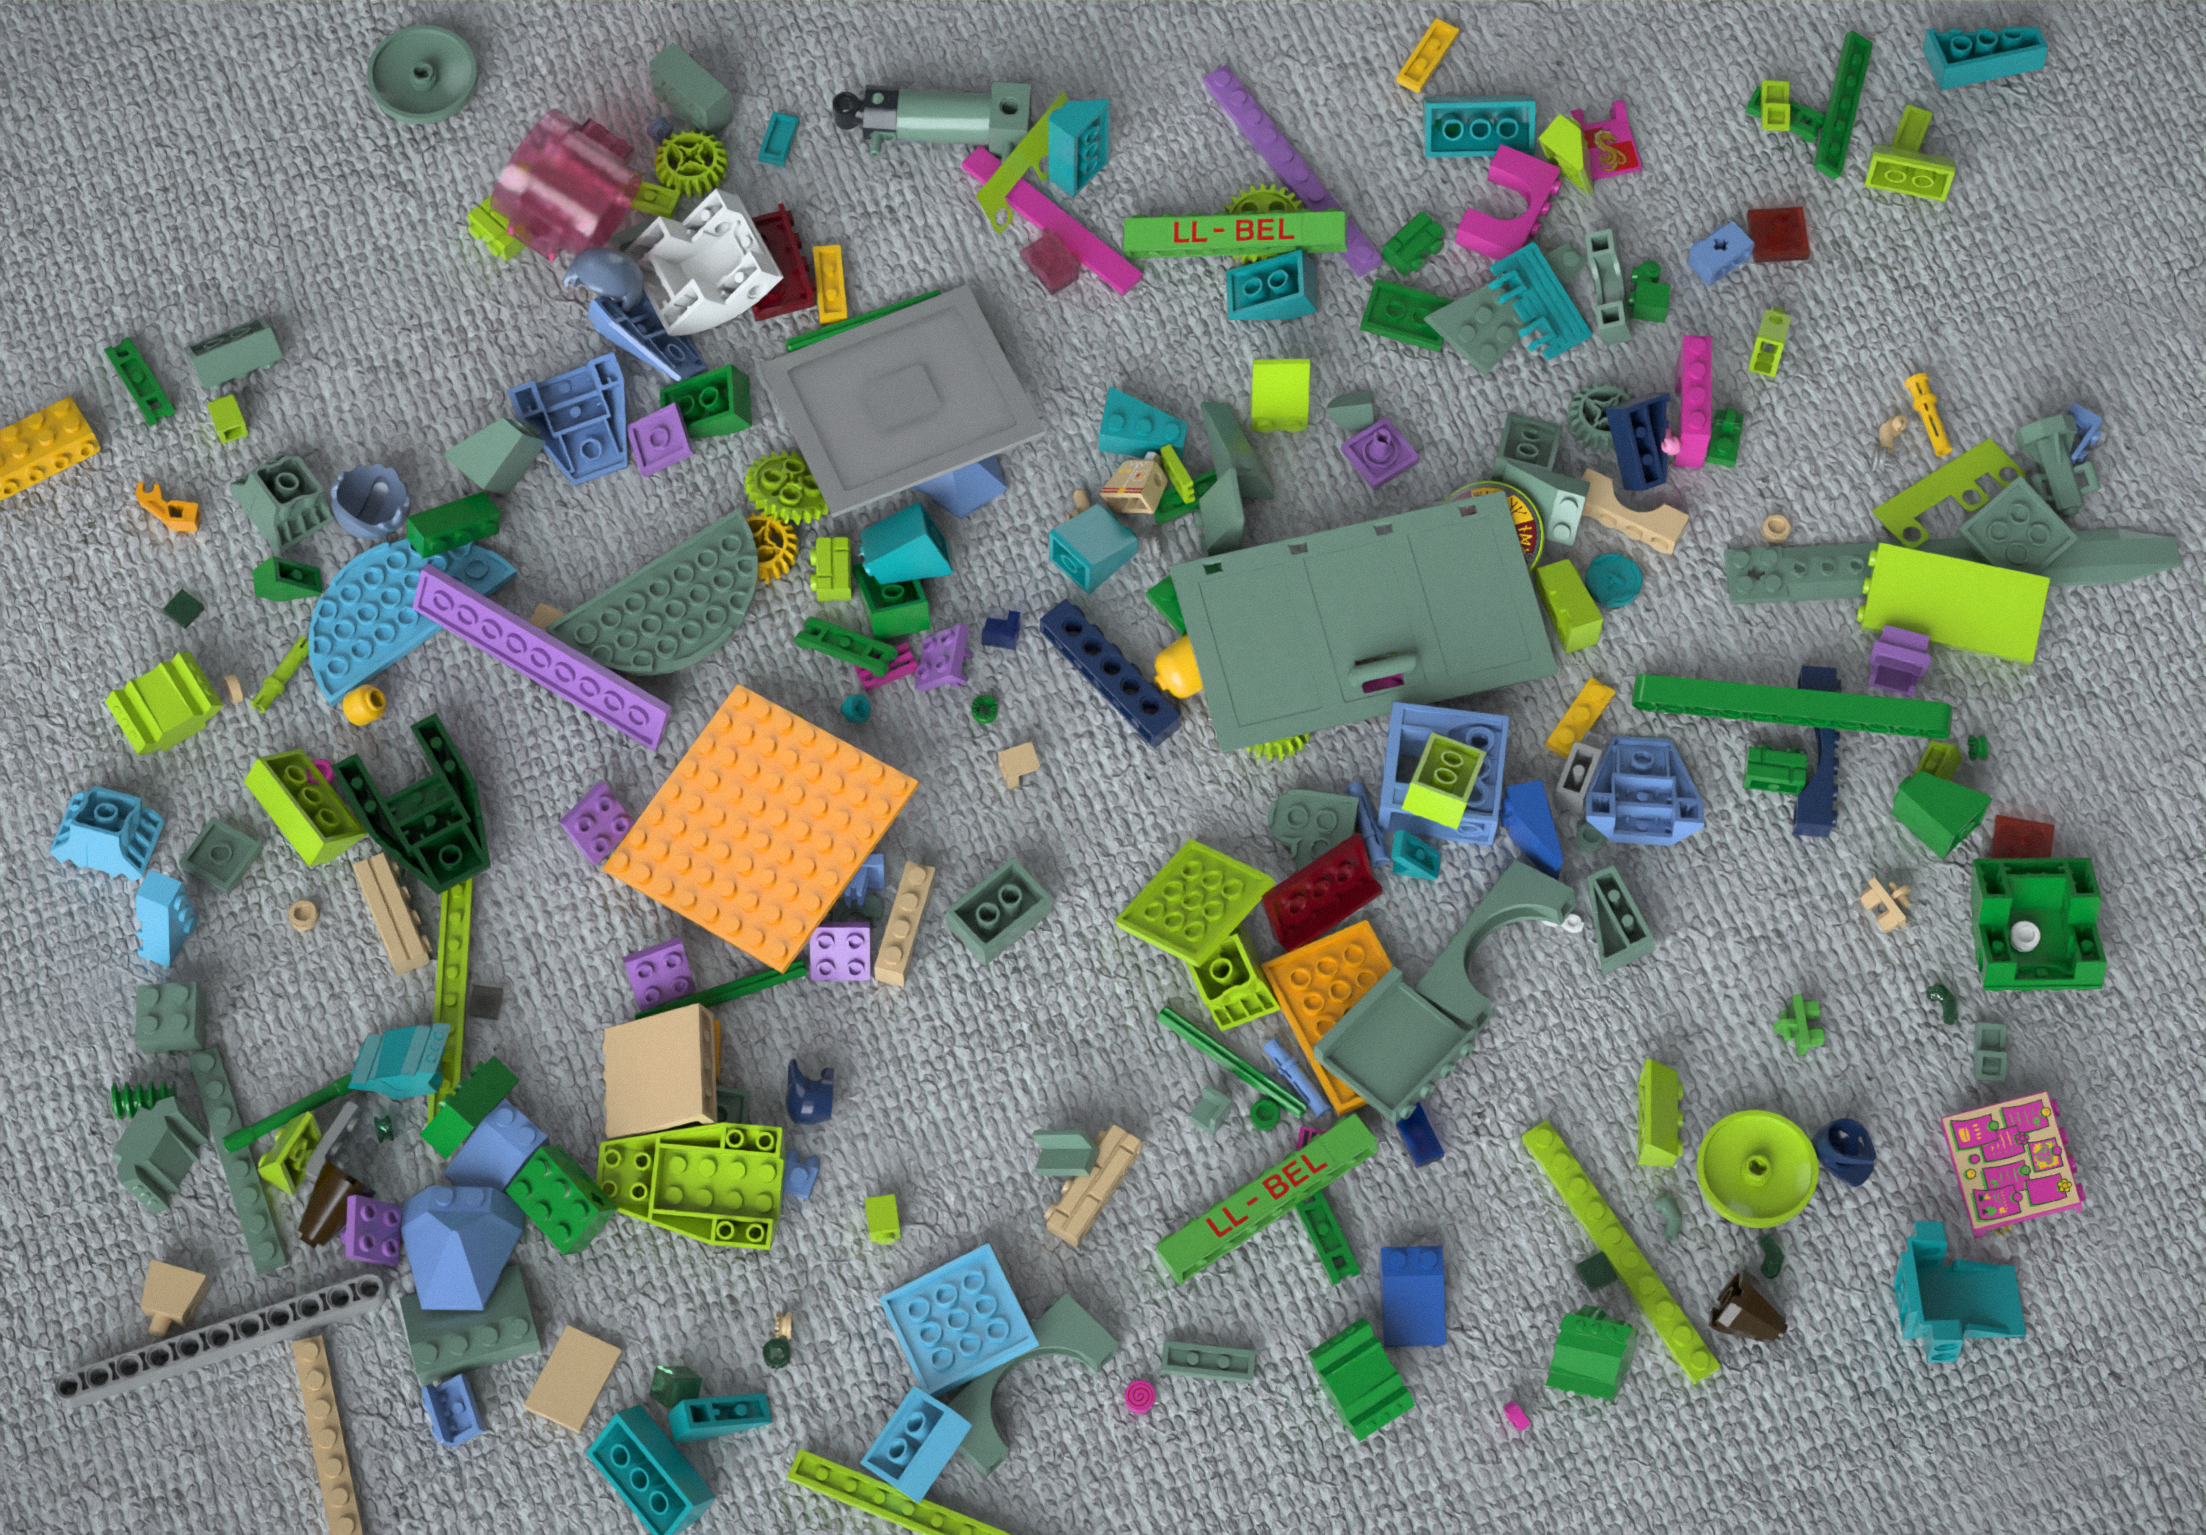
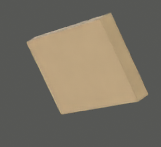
M567 1325L524 1404L525 1409L580 1434L623 1354L622 1349Z

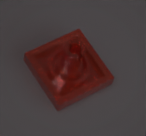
M1803 207L1748 210L1747 222L1750 239L1755 243L1752 251L1754 263L1809 260L1810 249Z

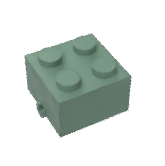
M197 981L137 986L135 1042L145 1055L167 1053L169 1056H178L180 1052L204 1050L206 994Z

